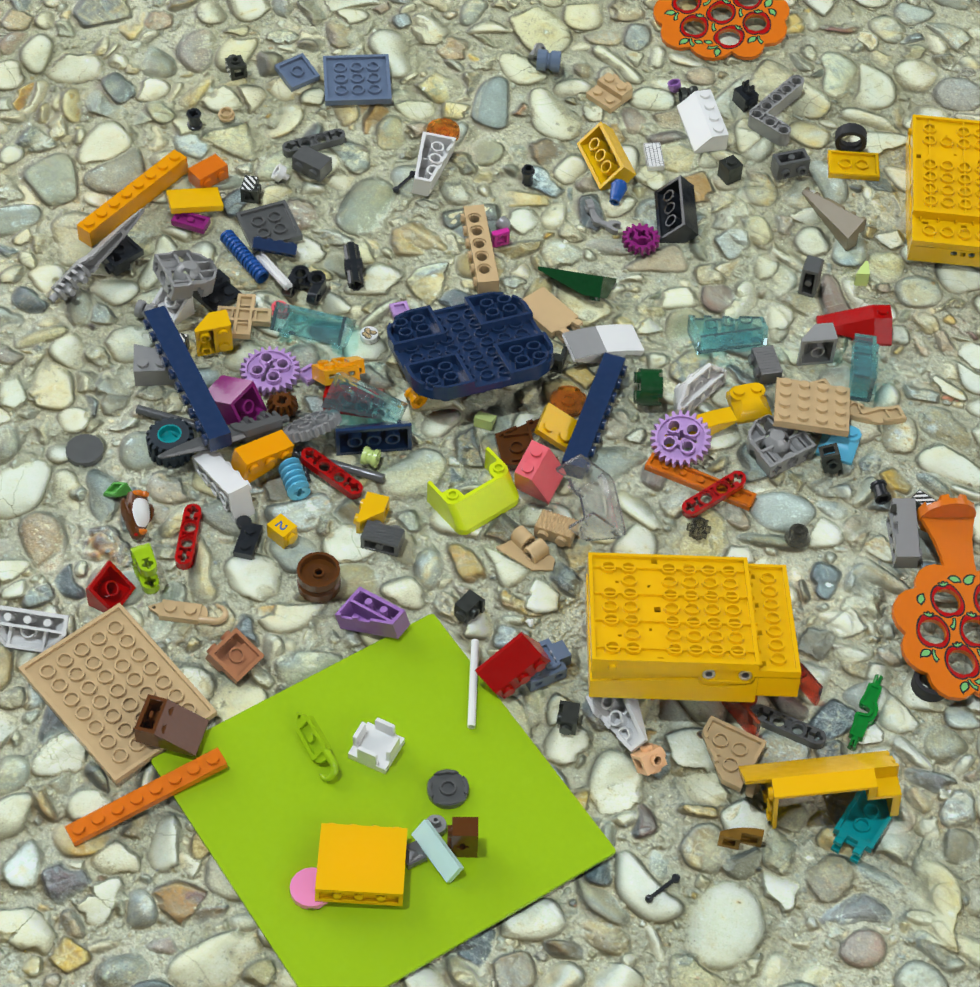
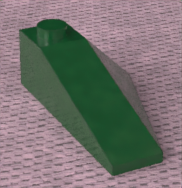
M538 266L539 271L582 295L590 296L589 300L600 301V298L607 299L616 283V278Z

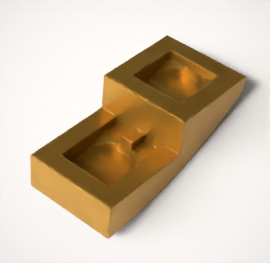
M732 828L720 831L717 846L738 850L740 843L761 848L764 830L758 828Z

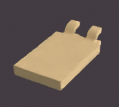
M544 287L523 298L533 312V320L537 326L551 338L557 336L563 344L565 342L562 334L570 331L567 329L568 327L573 331L581 329L580 326L583 325V322L578 319L579 316Z

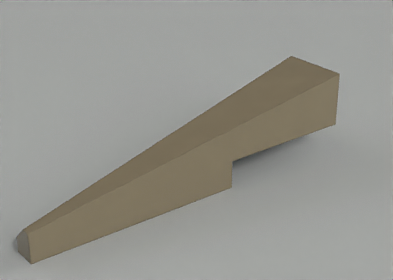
M806 187L802 191V195L844 250L847 251L856 246L858 235L865 230L867 219L856 216V212H849L845 210V206L828 197L823 198L820 193H813L809 187Z

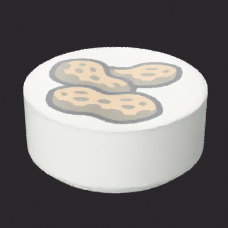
M371 326L364 327L360 331L361 341L365 344L375 343L378 340V330Z

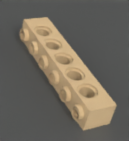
M484 204L463 206L460 221L461 224H464L462 227L463 236L467 237L465 239V247L469 249L467 251L468 262L472 263L470 264V274H474V277H472L473 288L476 287L477 294L499 292V277Z

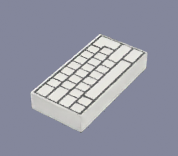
M660 142L643 143L647 171L664 170L665 164Z

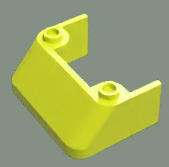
M489 447L485 448V468L492 479L469 493L463 495L457 489H448L441 492L431 481L427 482V502L460 535L470 534L515 507L519 502V493L507 465Z

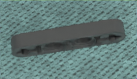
M332 129L283 143L282 153L285 157L292 158L303 144H309L310 146L308 147L316 151L338 146L345 142V132L342 129ZM321 139L326 140V141L323 142V143L318 142V140H321Z
M756 704L751 708L750 720L752 723L815 750L821 749L825 745L826 734L823 730L762 704ZM759 712L762 713L760 717L756 716ZM779 719L783 721L784 725L776 726L773 720ZM798 727L802 729L803 733L795 734L792 728Z

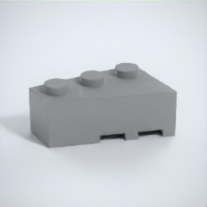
M134 344L133 374L135 386L174 385V380L169 378L168 368H164L162 364V356L157 354L155 348Z

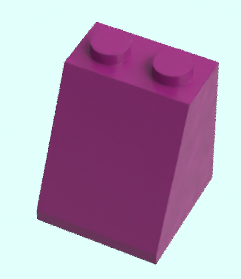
M221 375L208 388L226 424L229 426L232 423H240L245 416L252 417L256 421L257 415L261 411L267 410L252 380Z

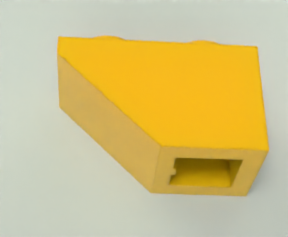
M367 492L365 499L362 498L360 501V512L356 513L353 524L356 525V533L360 534L363 532L367 520L385 522L390 509V497Z

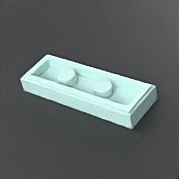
M423 820L411 835L417 840L446 883H451L464 867L431 822Z

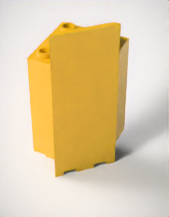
M888 750L738 766L745 785L764 784L765 790H762L764 803H767L766 818L767 821H771L772 829L777 827L779 799L865 790L867 800L886 799L890 817L898 816L902 797L898 780L899 764L895 763V759L893 756H890Z

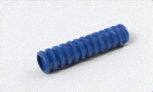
M232 230L224 231L220 236V241L257 283L265 282L269 277V272Z

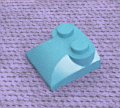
M849 425L848 437L822 434L818 447L837 443L841 462L851 466L862 434L858 428ZM817 447L815 455L820 456L819 448Z

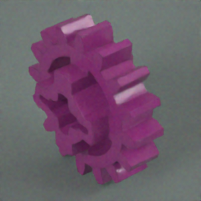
M638 223V226L632 224L631 228L627 226L626 231H623V247L628 248V252L634 251V255L640 253L641 256L644 253L650 255V251L655 252L656 248L659 247L660 235H658V230L654 231L653 226L649 228L648 224L642 226L641 223Z

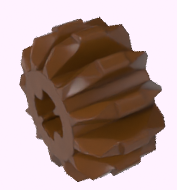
M284 390L281 393L275 391L274 395H269L266 407L271 415L272 411H276L280 416L288 415L290 419L295 417L296 411H298L297 398L291 394V391L285 393Z

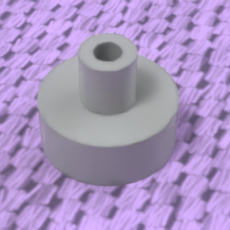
M440 815L429 816L426 820L431 822L440 836L444 835L446 832V820Z

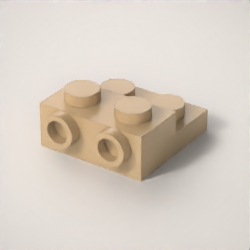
M608 72L597 80L595 87L586 92V98L611 114L632 98L633 88L629 82L621 81L617 74L612 75Z

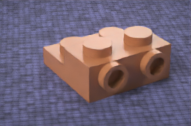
M235 628L232 632L226 631L220 639L222 641L218 645L214 643L206 651L208 655L205 659L219 673L223 671L237 684L265 655Z

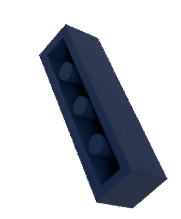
M256 236L252 239L251 250L295 258L297 244L294 242L286 243L283 240L274 241L272 238L263 239L260 236Z

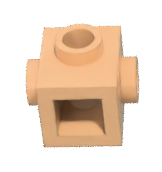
M645 743L640 746L639 750L630 754L637 773L646 776L656 774L662 770L661 768L668 765L664 749L656 744Z

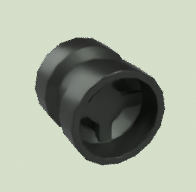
M690 86V88L680 87L678 91L680 103L694 91H698L697 86Z

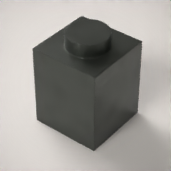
M734 155L719 160L717 175L726 185H730L741 180L743 164Z

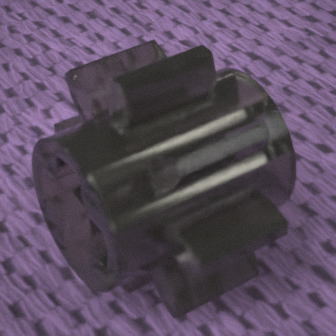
M701 516L691 518L686 528L689 531V537L696 539V541L703 538L706 539L707 534L711 531V526H708L709 520Z

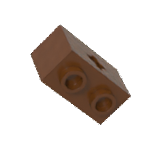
M452 817V825H448L447 845L456 857L477 858L478 817Z

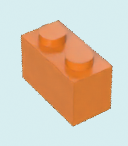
M216 154L188 168L189 182L196 188H210L229 177L228 165Z

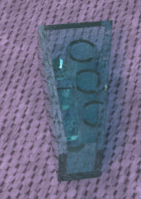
M688 315L687 332L697 355L767 345L768 326L764 317L739 316V319H733L730 316H722L721 319L712 318L709 315H704V318H695V315Z

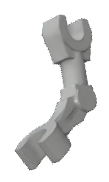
M592 198L585 200L586 205L584 209L586 213L590 214L592 225L606 228V231L612 235H617V228L620 229L621 222L617 220H601L595 212Z

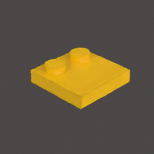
M548 402L543 409L534 433L565 452L577 420Z

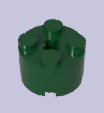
M639 368L638 372H634L633 381L637 384L636 390L633 391V401L637 402V405L661 406L662 402H658V399L663 397V377H659V373H663L662 369Z

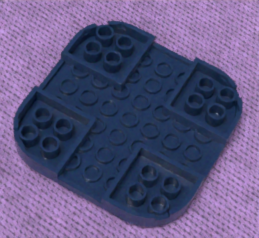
M486 292L464 297V304L432 310L430 305L410 309L396 315L393 323H389L387 326L388 346L409 385L418 395L430 399L447 402L451 399L539 380L540 377L552 368L554 363L553 344L546 332H541L533 320V312L527 303L516 295L511 297L504 295V292Z

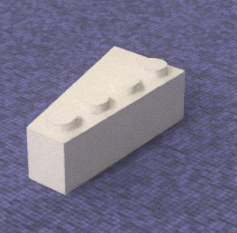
M423 131L412 187L413 194L429 196L454 152L456 138Z
M205 450L192 456L196 473L207 487L210 486L215 498H220L225 511H231V518L234 523H236L237 518L240 516L255 514L250 493L252 487L249 481L244 480L238 470L235 471L229 461L226 462L220 452Z

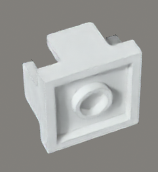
M378 717L375 720V725L369 722L366 724L362 721L353 735V746L348 753V758L386 774L405 743V738L395 733L394 724Z

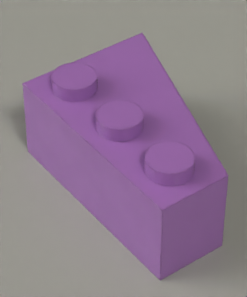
M360 586L334 614L340 629L396 639L410 626L404 609Z

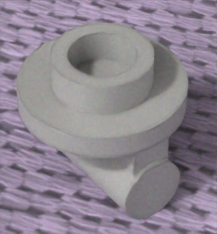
M536 43L528 55L529 59L533 60L536 58L538 49H546V47L542 43Z

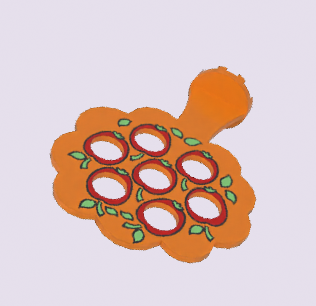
M658 0L653 10L655 22L662 27L660 32L662 42L667 47L679 51L690 50L695 56L703 60L718 61L730 55L741 60H753L763 53L764 47L775 46L781 43L786 37L787 26L785 22L789 17L790 8L785 0H759L754 6H744L738 0H695L698 4L696 8L682 10L676 4L678 0ZM722 7L728 9L732 16L727 20L720 21L714 19L711 16V12L716 8ZM756 17L763 19L767 26L762 30L753 31L746 27L745 22L750 18ZM695 21L701 23L705 30L700 34L692 35L687 33L683 27L686 23ZM724 32H733L739 36L740 41L735 45H725L719 41L718 37Z
M945 494L929 505L924 502L916 511L918 526L922 531L928 533L941 565H927L919 570L914 579V588L905 590L896 597L892 605V619L896 628L904 635L900 646L906 663L916 672L925 675L931 688L938 695L947 700L961 701L973 694L980 698V644L968 640L963 632V626L966 623L974 622L980 625V606L977 602V595L980 593V570L976 571L972 541L976 510L974 502L972 503L967 500L966 495L960 494L958 498H950L949 494ZM939 592H947L953 595L958 602V610L953 613L940 610L934 602V595ZM926 622L938 625L943 630L944 641L938 644L926 641L920 633V625ZM956 652L966 655L973 664L972 672L969 674L955 672L949 665V655Z

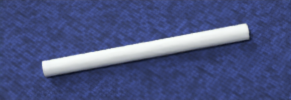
M478 639L471 640L467 728L469 729L476 727L478 674L475 672V669L478 668Z

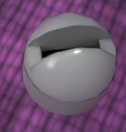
M502 216L495 224L498 229L507 227L509 229L511 225L506 216Z

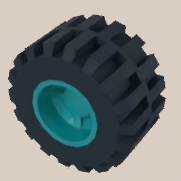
M174 417L169 419L162 418L161 421L157 420L154 422L155 425H151L146 432L147 448L151 460L159 466L163 464L166 468L169 466L174 468L176 465L182 466L184 462H189L190 457L194 453L163 459L158 458V456L171 448L194 439L192 426L188 425L187 421H182L181 418L174 419Z

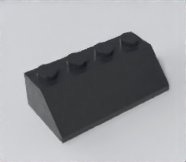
M679 175L654 192L660 243H686L698 236L694 185L682 175Z

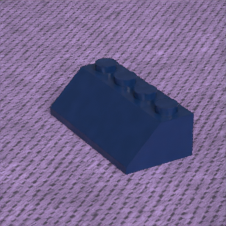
M410 421L337 426V428H334L336 456L362 454L365 446L370 447L372 450H381V452L412 450V424Z

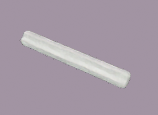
M264 252L256 254L257 260L284 290L292 288L290 280Z

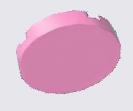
M314 867L305 868L297 872L290 883L291 898L296 905L303 909H319L328 903L315 901L317 868Z

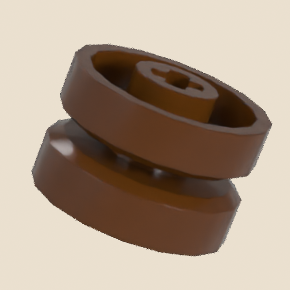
M325 552L309 553L302 557L296 570L297 587L300 595L313 603H324L335 598L341 587L340 566L335 557Z

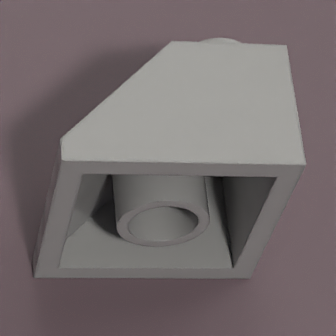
M833 323L815 324L801 339L797 366L833 363L838 341Z

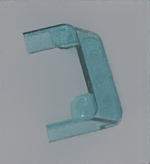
M276 301L270 330L280 332L279 336L290 338V335L329 343L332 344L331 348L342 350V347H346L349 342L356 320Z

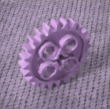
M271 346L268 347V350L261 347L260 352L255 349L254 355L248 353V358H243L244 363H241V379L254 381L258 392H262L263 397L266 393L273 395L275 391L279 393L284 390L286 393V388L292 390V385H297V380L300 379L299 361H296V356H291V352L285 353V348L278 351V346L274 350L271 349Z
M680 410L679 414L676 415L672 411V416L669 417V415L665 414V420L659 418V424H654L655 430H651L652 437H650L651 449L654 450L655 456L659 455V461L665 459L666 466L671 462L673 468H675L676 464H679L680 469L683 468V464L690 468V462L697 465V458L703 461V454L708 455V449L711 448L710 442L712 441V436H710L711 430L707 429L708 423H703L702 417L697 419V413L690 416L689 411H687L684 415L682 410ZM673 427L678 428L675 431L670 430ZM691 431L697 432L694 435L688 434ZM673 444L672 447H666L665 445ZM685 448L692 449L691 451H684Z

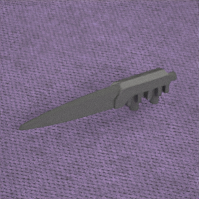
M261 411L257 415L256 421L252 417L245 416L240 423H232L228 427L231 432L232 443L247 442L281 429L283 430V424L289 422L290 419L288 415L280 416L276 411H272V415L269 412ZM200 436L161 453L158 458L181 456L209 450L207 445H203Z

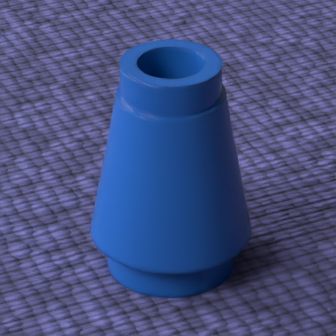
M615 179L611 183L609 202L612 205H619L627 191V183L624 180Z

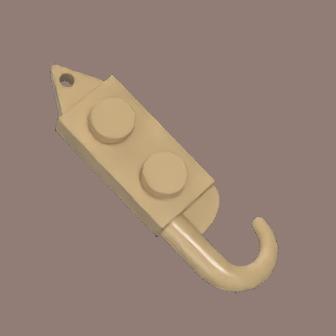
M163 599L160 603L148 606L149 610L159 617V620L195 625H199V623L220 625L228 618V610L222 605H217V608L223 612L222 616L218 618L208 617L207 608L197 603Z

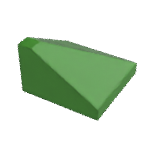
M113 482L103 495L105 497H120L127 495L132 490L127 482Z

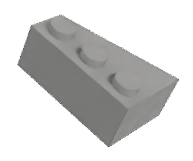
M892 498L886 526L893 568H917L919 560H922V550L919 549L915 498Z

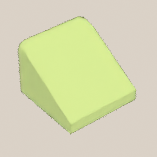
M865 261L856 273L855 286H867L870 276L868 261Z
M479 411L474 417L473 426L491 431L497 415Z

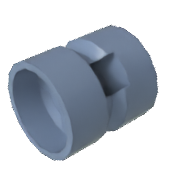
M538 49L536 70L546 71L549 68L550 71L559 73L561 51L554 50L549 53L546 49Z

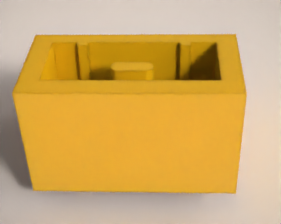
M227 310L208 313L194 329L198 357L233 350L232 327Z

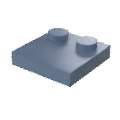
M303 53L274 66V70L291 92L320 80L319 73Z

